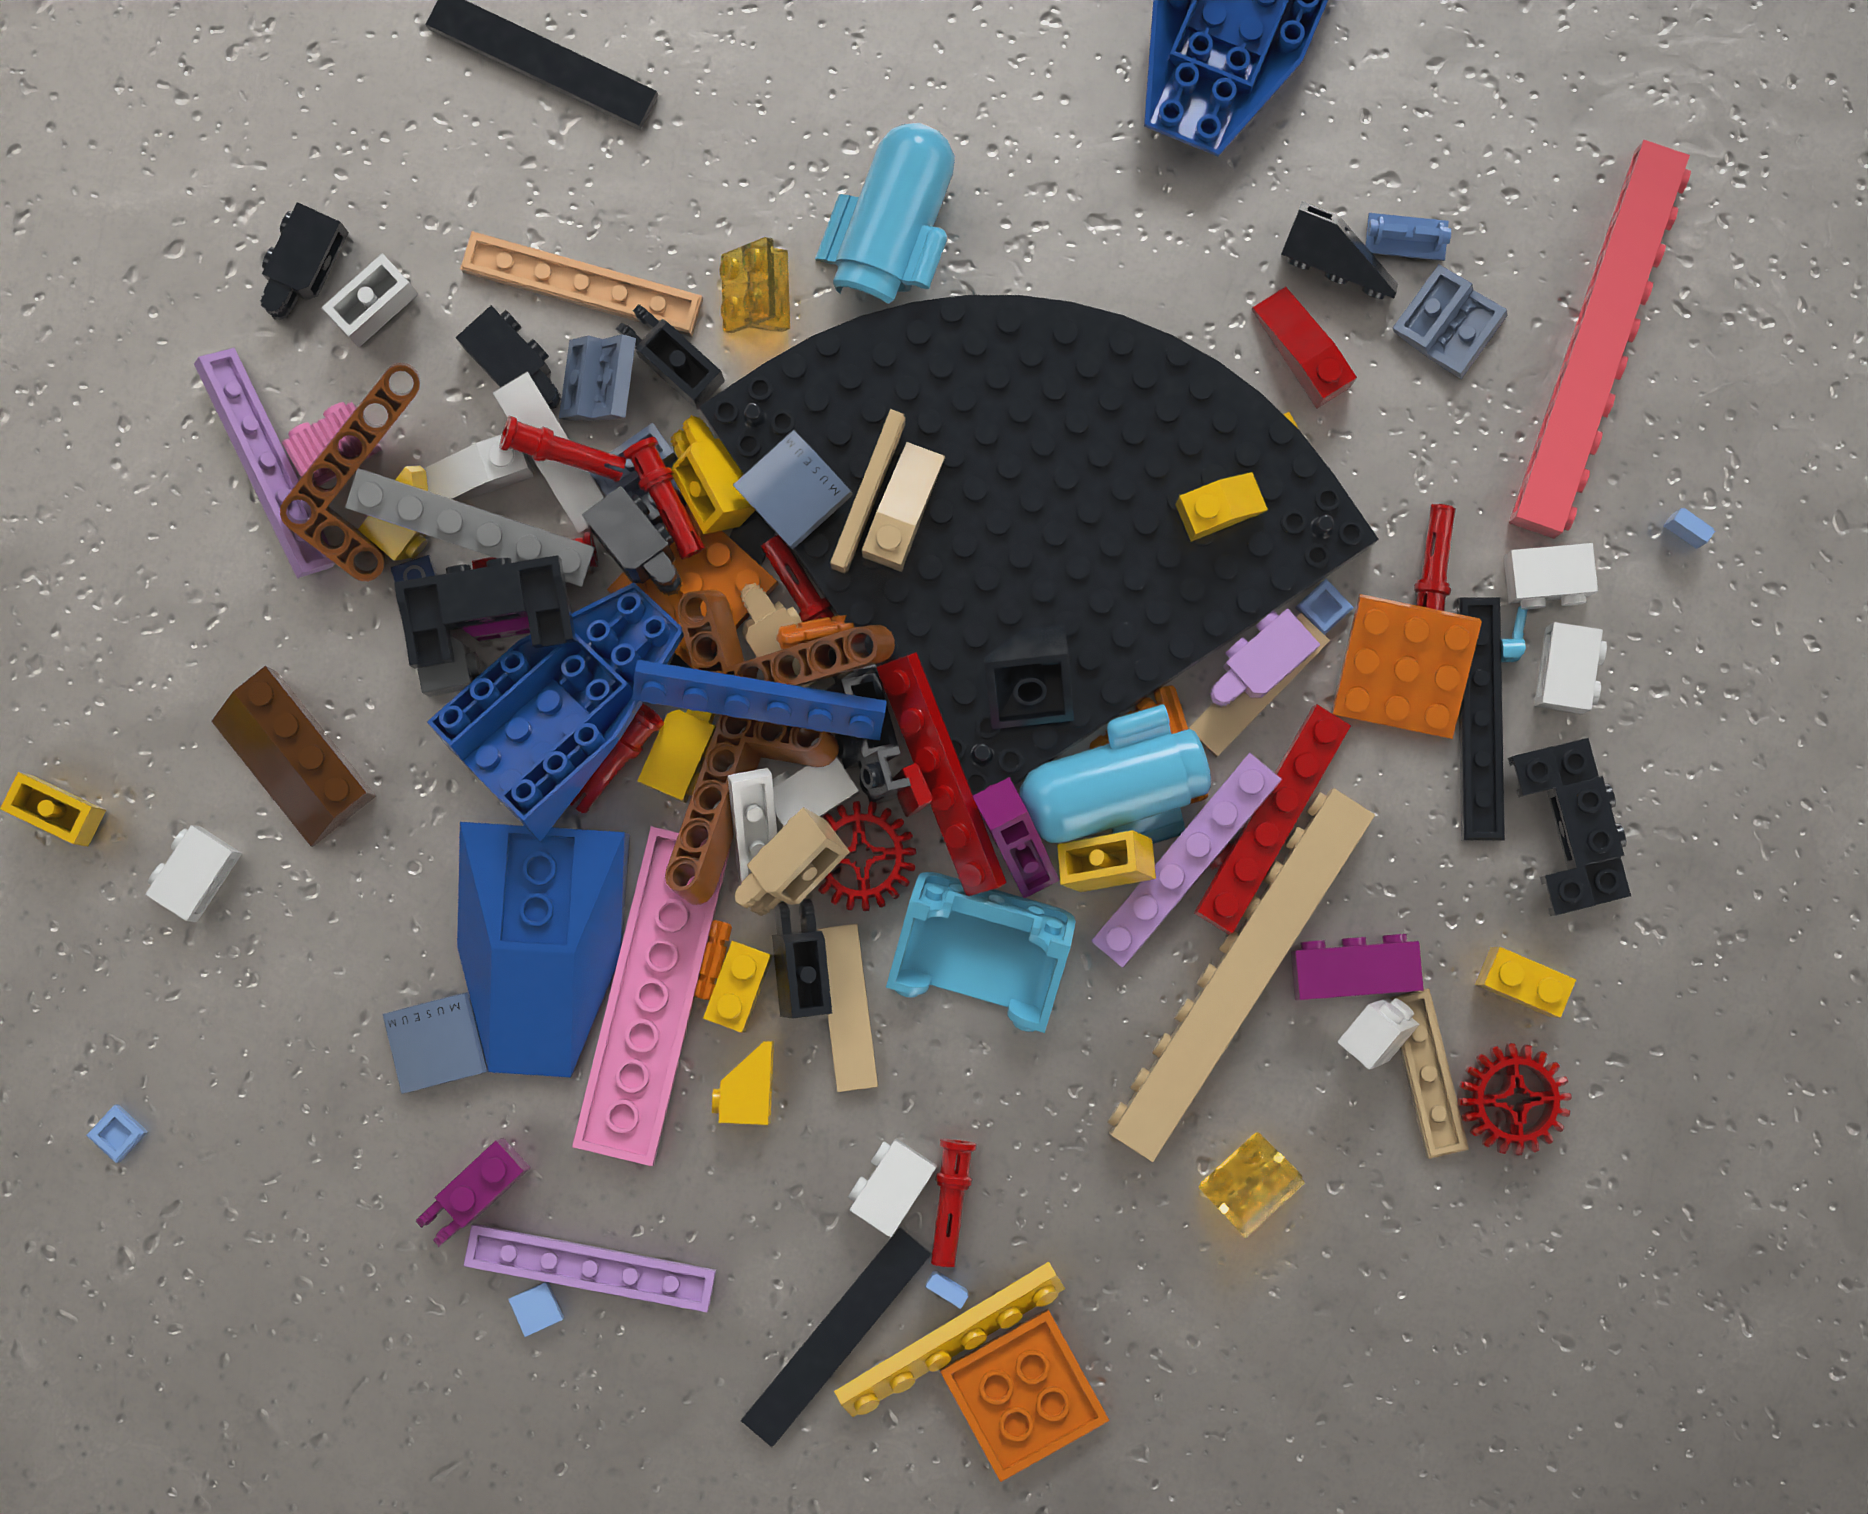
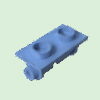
M1369 213L1365 246L1372 254L1445 261L1446 246L1450 243L1451 228H1448L1449 221Z

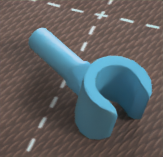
M1521 606L1518 607L1512 639H1501V662H1517L1524 654L1526 645L1523 639V631L1528 609L1524 610L1521 609Z

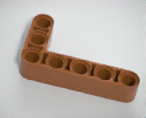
M407 363L393 364L384 372L287 494L280 507L282 522L289 529L360 581L368 582L376 579L381 574L385 562L384 552L328 505L418 393L420 388L419 374L413 366ZM405 371L410 374L414 382L410 391L397 393L391 388L389 380L395 372ZM377 403L384 406L388 413L387 420L380 425L369 423L364 416V410L368 405ZM348 435L358 438L362 444L361 453L354 457L344 455L339 449L340 439ZM320 468H329L336 474L337 483L332 488H321L314 481V472ZM303 500L310 506L311 516L305 520H296L289 514L288 505L292 501ZM330 525L337 526L343 531L345 539L339 545H329L325 543L321 536L322 530ZM362 551H369L376 556L378 564L372 570H362L355 564V555Z
M717 590L691 591L684 594L678 604V616L693 669L757 679V673L760 669L764 675V681L803 686L883 662L892 655L895 647L894 637L890 630L881 625L851 628L745 661L730 605L723 593ZM702 601L705 602L707 607L705 617L702 615L700 608ZM867 635L873 641L874 647L871 654L865 648ZM713 640L716 642L718 648L716 657L713 655L711 650ZM831 646L834 648L837 656L834 665L830 662L828 656ZM794 658H796L800 664V672L798 676L795 674L793 670L792 664Z
M721 715L666 869V884L692 905H701L713 896L734 837L727 775L757 770L761 757L812 767H824L832 763L839 752L838 740L830 732ZM782 733L781 736L775 740L776 736ZM818 739V741L813 746H811L812 742ZM720 801L719 805L714 808L715 804ZM707 839L706 843L700 847L701 843ZM695 876L693 881L687 885L688 881Z

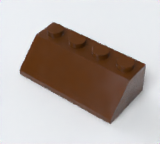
M264 666L236 688L211 721L311 847H314L376 797L374 792L279 673L267 666Z

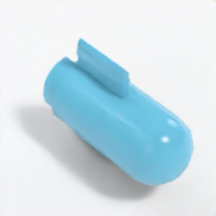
M922 123L901 124L891 129L877 147L860 196L854 197L843 194L838 196L815 260L838 266L833 285L840 294L843 287H849L871 294L889 304L895 299L897 292H909L912 285L923 289L930 288L947 242L946 232L939 227H934L952 179L955 155L951 146L940 131Z
M1164 704L1115 718L1107 725L1110 744L1044 763L1030 771L1020 787V798L1028 810L1040 838L1049 843H1067L1112 829L1113 834L1134 830L1151 838L1153 844L1180 836L1185 830L1181 807L1189 805L1190 800L1206 795L1211 788L1210 768L1198 735L1191 729L1171 734L1169 716Z

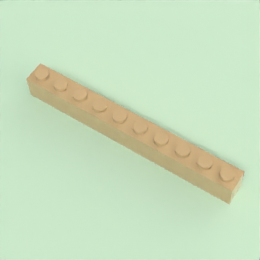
M1335 788L1329 790L1326 795L1321 792L1317 794L1307 810V813L1312 815L1311 819L1304 829L1299 826L1296 827L1285 844V847L1290 850L1282 864L1275 860L1263 879L1268 886L1259 898L1254 895L1243 914L1246 920L1239 931L1227 934L1219 947V950L1224 953L1216 967L1209 963L1199 977L1196 984L1202 988L1194 1001L1187 998L1179 1008L1174 1019L1180 1023L1171 1036L1165 1032L1156 1044L1152 1053L1157 1058L1149 1071L1142 1067L1134 1078L1130 1088L1135 1093L1127 1105L1120 1102L1107 1123L1113 1126L1109 1131L1110 1135L1151 1162L1155 1160L1375 817L1374 813Z

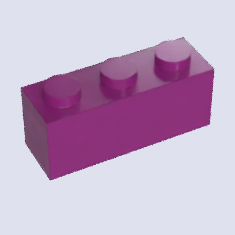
M1407 934L1383 935V944L1367 945L1366 937L1341 939L1342 947L1326 948L1325 940L1300 942L1301 950L1291 951L1295 1000L1423 991L1419 941L1408 942Z

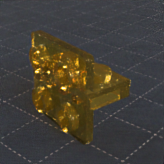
M763 237L722 254L719 273L722 279L721 316L723 318V331L734 333L748 327L777 332L790 329L788 250L774 248L773 238Z
M1256 1132L1199 1184V1189L1219 1209L1244 1238H1247L1302 1187L1305 1182L1300 1172L1259 1132Z

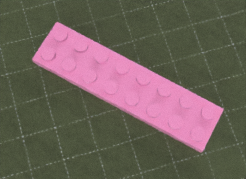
M652 826L572 1145L573 1148L648 1166H654L695 998V989L700 976L699 973L705 948L709 939V932L714 920L731 850L730 846L713 896L701 905H692L675 893L666 884L665 880L666 869L679 833ZM707 839L701 843L700 847L706 843ZM695 876L688 881L687 885L693 881Z

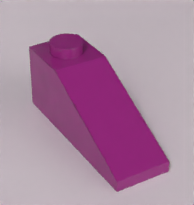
M1010 777L997 784L990 785L985 790L972 796L1023 898H1027L1060 881L1029 812Z

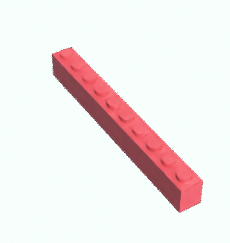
M1643 140L1633 153L1509 520L1510 524L1553 539L1563 533L1564 530L1569 531L1572 527L1577 513V508L1572 506L1576 492H1583L1590 475V470L1585 469L1589 454L1595 455L1599 448L1603 432L1597 430L1602 416L1608 417L1615 401V394L1610 393L1614 379H1621L1628 362V357L1623 356L1627 341L1632 343L1637 335L1641 323L1640 319L1635 318L1639 305L1646 304L1653 288V282L1648 281L1652 267L1657 268L1666 249V245L1661 243L1664 231L1671 230L1677 217L1678 207L1673 206L1677 192L1681 194L1684 192L1691 175V170L1685 169L1690 156L1688 154L1647 140Z

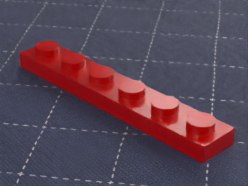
M917 652L876 667L912 760L919 765L933 797L930 805L965 894L972 896L1001 887L1007 883L977 805L972 797V792Z
M1318 704L1311 708L1275 771V774L1283 780L1243 826L1194 914L1228 935L1234 932L1349 731L1350 724Z

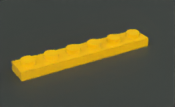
M1047 1262L834 1392L841 1406L852 1417L858 1414H867L876 1409L880 1403L879 1401L889 1395L901 1393L911 1388L915 1380L927 1372H935L946 1367L952 1357L965 1349L972 1350L979 1347L986 1341L987 1336L998 1329L1012 1327L1022 1319L1023 1314L1035 1307H1043L1052 1303L1057 1298L1058 1293L1065 1290V1287L1051 1264Z

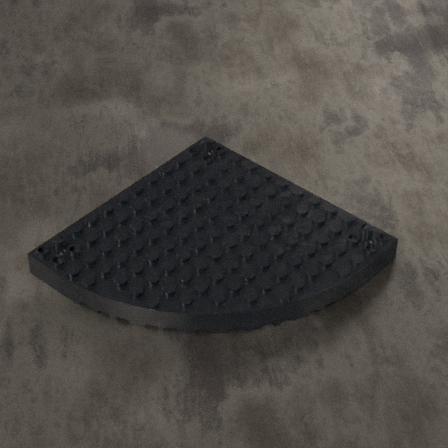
M962 295L916 301L865 314L807 338L765 362L698 406L703 418L715 436L720 439L743 475L794 430L853 493L844 504L793 549V552L823 597L828 600L836 616L847 615L844 623H854V628L881 625L891 631L895 642L894 651L887 660L875 664L876 667L917 652L972 795L1009 777L1015 786L1024 780L1030 771L1044 763L1051 762L1108 724L1111 720L1154 693L1157 689L1163 687L1259 623L1273 610L1277 611L1371 548L1379 540L1334 473L1305 436L1261 392L1218 360L1169 333L1121 314L1071 301L1024 295ZM892 409L904 414L905 427L849 570L842 573L832 569L830 562L889 411ZM909 442L945 456V459L901 572L863 558L862 548L905 444ZM1252 472L1268 510L1191 541L1176 507L1179 496L1217 480ZM1064 625L1069 653L1074 720L992 729L984 658L1022 629ZM867 635L865 648L871 654L874 647L873 641ZM874 667V668L872 669V670L874 671V673H875V672L878 673L876 667Z

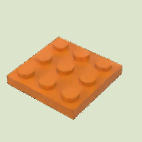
M686 504L685 509L705 549L695 556L682 560L675 543L670 545V549L675 557L672 563L675 565L678 571L677 574H679L682 580V587L678 594L664 595L651 579L643 584H635L680 626L678 604L684 594L691 591H720L729 602L737 630L750 616L744 606L745 602H742L740 597V591L746 586L745 584L756 583L769 596L779 583L723 531L703 534L689 506ZM622 572L607 588V591L611 594L632 582ZM702 601L700 608L702 615L705 617L707 607L705 602ZM683 637L674 653L693 669L685 638ZM714 640L711 645L713 654L718 650Z
M1359 594L1333 702L1332 714L1453 739L1482 623L1481 619Z
M1049 1309L1033 1316L940 1370L1000 1482L1110 1421Z

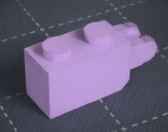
M1288 608L1280 615L1273 610L1256 625L1260 632L1248 642L1242 637L1225 653L1230 658L1223 666L1227 673L1212 686L1213 689L1210 690L1211 693L1209 694L1211 695L1212 703L1220 707H1226L1227 704L1230 705V701H1234L1244 691L1250 698H1262L1314 653L1320 646V643Z

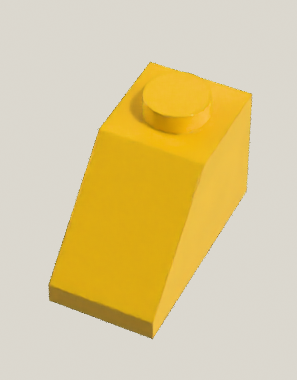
M420 465L404 467L395 479L396 481L428 491L426 470ZM369 515L358 528L363 535L394 561L417 557L428 543V540L425 538L426 534Z
M1252 472L1217 480L1180 495L1176 502V507L1191 541L1268 510Z
M763 1041L720 1081V1089L713 1088L712 1113L719 1114L718 1123L769 1125L771 1123L774 1041Z

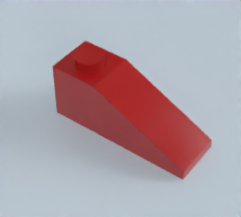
M1286 286L1252 307L1255 316L1316 409L1351 388L1357 376L1336 344Z

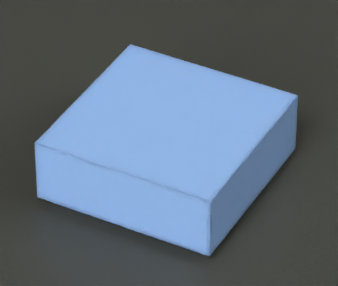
M1680 508L1671 514L1664 524L1665 528L1696 549L1706 544L1715 532L1713 527L1685 508Z
M1325 579L1295 608L1325 635L1354 607Z
M116 1104L86 1136L115 1163H120L148 1131L119 1104Z
M937 1270L933 1271L926 1281V1288L960 1309L969 1297L966 1288Z
M543 1282L508 1299L524 1337L564 1319L549 1282Z

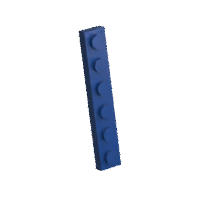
M637 660L632 700L879 741L887 703L886 700Z

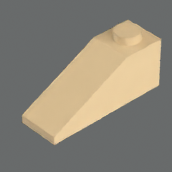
M906 442L862 548L863 558L902 572L945 456Z

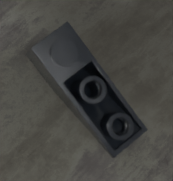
M1301 202L1281 255L1288 257L1287 262L1304 270H1309L1310 266L1325 272L1324 276L1339 284L1345 285L1350 281L1363 286L1362 291L1374 298L1384 299L1386 295L1394 299L1398 283L1339 215L1306 202Z

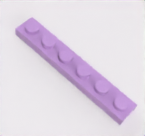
M235 348L198 357L194 363L196 370L296 577L300 578L332 568L335 565L333 561L282 522L280 507L287 494L299 480ZM295 500L288 505L289 514L296 520H305L311 516V508L303 500ZM322 530L321 536H322L323 540L325 541V543L329 544V542H328V540H327V538H326V536H325V534H324V532H323V530Z
M1249 753L1156 863V879L1140 882L1092 939V942L1122 968L1125 967L1283 779L1253 754Z
M478 1224L471 1225L464 1260L465 1267L702 1312L709 1311L716 1269Z

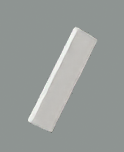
M528 371L493 392L507 417L509 415L516 417L517 421L536 428L547 427L553 430V435L568 439ZM545 459L544 462L534 460L578 533L588 528L582 514L604 498L590 473L553 460Z

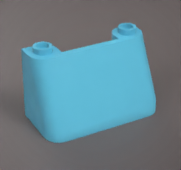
M934 872L920 873L909 901L886 988L893 989L904 997L914 998L926 993L929 985H933L1008 1007L1007 1015L1013 1021V1025L1016 1028L1026 1032L1039 1031L1045 1033L1071 948L1076 923L1075 917L1061 908L995 889L967 896L960 879Z

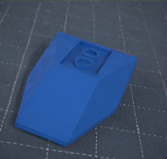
M1153 0L1144 127L1219 157L1301 65L1328 0Z
M634 582L572 613L576 642L535 648L532 646L531 634L518 640L427 721L444 744L539 842L542 841L615 747L642 705V701L632 700L637 660L667 664L684 637L682 627Z
M460 822L457 948L488 1072L572 1077L614 976L622 946L630 844L629 834L614 831L551 828L542 841L539 842L525 826Z

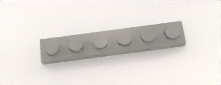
M357 468L345 508L495 558H511L512 563L559 555L562 559L565 581L579 586H583L595 549L593 546Z

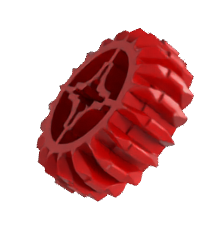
M859 801L853 802L854 814L847 815L845 807L839 805L837 810L841 819L835 822L829 813H826L823 818L829 823L836 834L849 825L853 826V840L848 847L850 852L845 857L857 853L859 835H861L862 844L867 846L866 852L871 849L873 854L882 853L883 855L873 856V858L866 860L864 878H862L861 868L856 867L857 861L851 863L850 859H842L838 864L839 866H850L855 870L858 890L841 885L830 872L825 877L827 882L822 884L818 891L823 895L831 888L836 890L831 898V903L834 905L840 902L843 895L848 897L846 909L850 911L855 906V899H862L863 911H869V899L874 897L878 906L883 908L886 906V903L881 894L888 891L893 899H897L900 895L892 887L897 881L905 887H908L910 881L900 874L902 869L909 872L915 871L916 866L912 863L904 862V856L916 855V848L909 847L903 849L902 843L910 841L913 835L911 832L898 835L896 831L904 825V820L899 818L890 825L887 821L891 817L892 810L889 808L882 812L881 817L875 816L877 804L874 802H870L867 814L861 813ZM865 823L873 824L884 830L892 839L895 847L884 848L870 845L866 838ZM895 860L894 868L889 877L883 883L871 889L870 871L872 867L879 862Z
M1515 1043L1506 1044L1505 1056L1498 1046H1493L1490 1048L1493 1061H1490L1485 1055L1479 1054L1476 1059L1482 1069L1479 1071L1474 1067L1468 1066L1465 1070L1468 1075L1474 1078L1473 1083L1460 1082L1459 1087L1461 1089L1470 1091V1098L1461 1097L1458 1099V1104L1471 1106L1472 1111L1464 1113L1461 1118L1464 1122L1477 1120V1123L1471 1127L1470 1134L1478 1136L1486 1131L1482 1139V1145L1490 1147L1497 1140L1498 1153L1506 1154L1511 1143L1513 1153L1518 1156L1523 1155L1524 1142L1531 1152H1538L1539 1143L1537 1137L1544 1143L1551 1144L1554 1140L1547 1130L1549 1128L1558 1132L1564 1130V1126L1556 1121L1557 1115L1570 1116V1110L1560 1108V1100L1569 1101L1572 1099L1571 1093L1559 1092L1558 1087L1566 1085L1568 1079L1565 1076L1553 1078V1075L1560 1068L1557 1062L1549 1063L1544 1067L1548 1056L1546 1052L1539 1051L1532 1059L1533 1049L1531 1045H1523L1519 1056ZM1519 1065L1530 1069L1537 1075L1544 1091H1531L1526 1087L1524 1077L1519 1073ZM1506 1067V1074L1503 1075L1501 1088L1496 1092L1484 1094L1489 1079L1498 1070ZM1514 1088H1517L1515 1093L1533 1097V1099L1522 1100V1102L1516 1103L1515 1110H1512L1514 1105L1496 1101V1099L1512 1096ZM1545 1104L1539 1120L1532 1127L1523 1131V1125L1527 1124L1526 1118L1529 1110L1534 1106ZM1484 1107H1499L1502 1109L1506 1117V1123H1510V1133L1498 1129L1490 1121Z

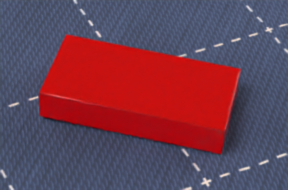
M916 763L902 768L893 777V781L909 778L911 786L898 792L899 796L897 797L906 818L919 813L933 799L920 767Z

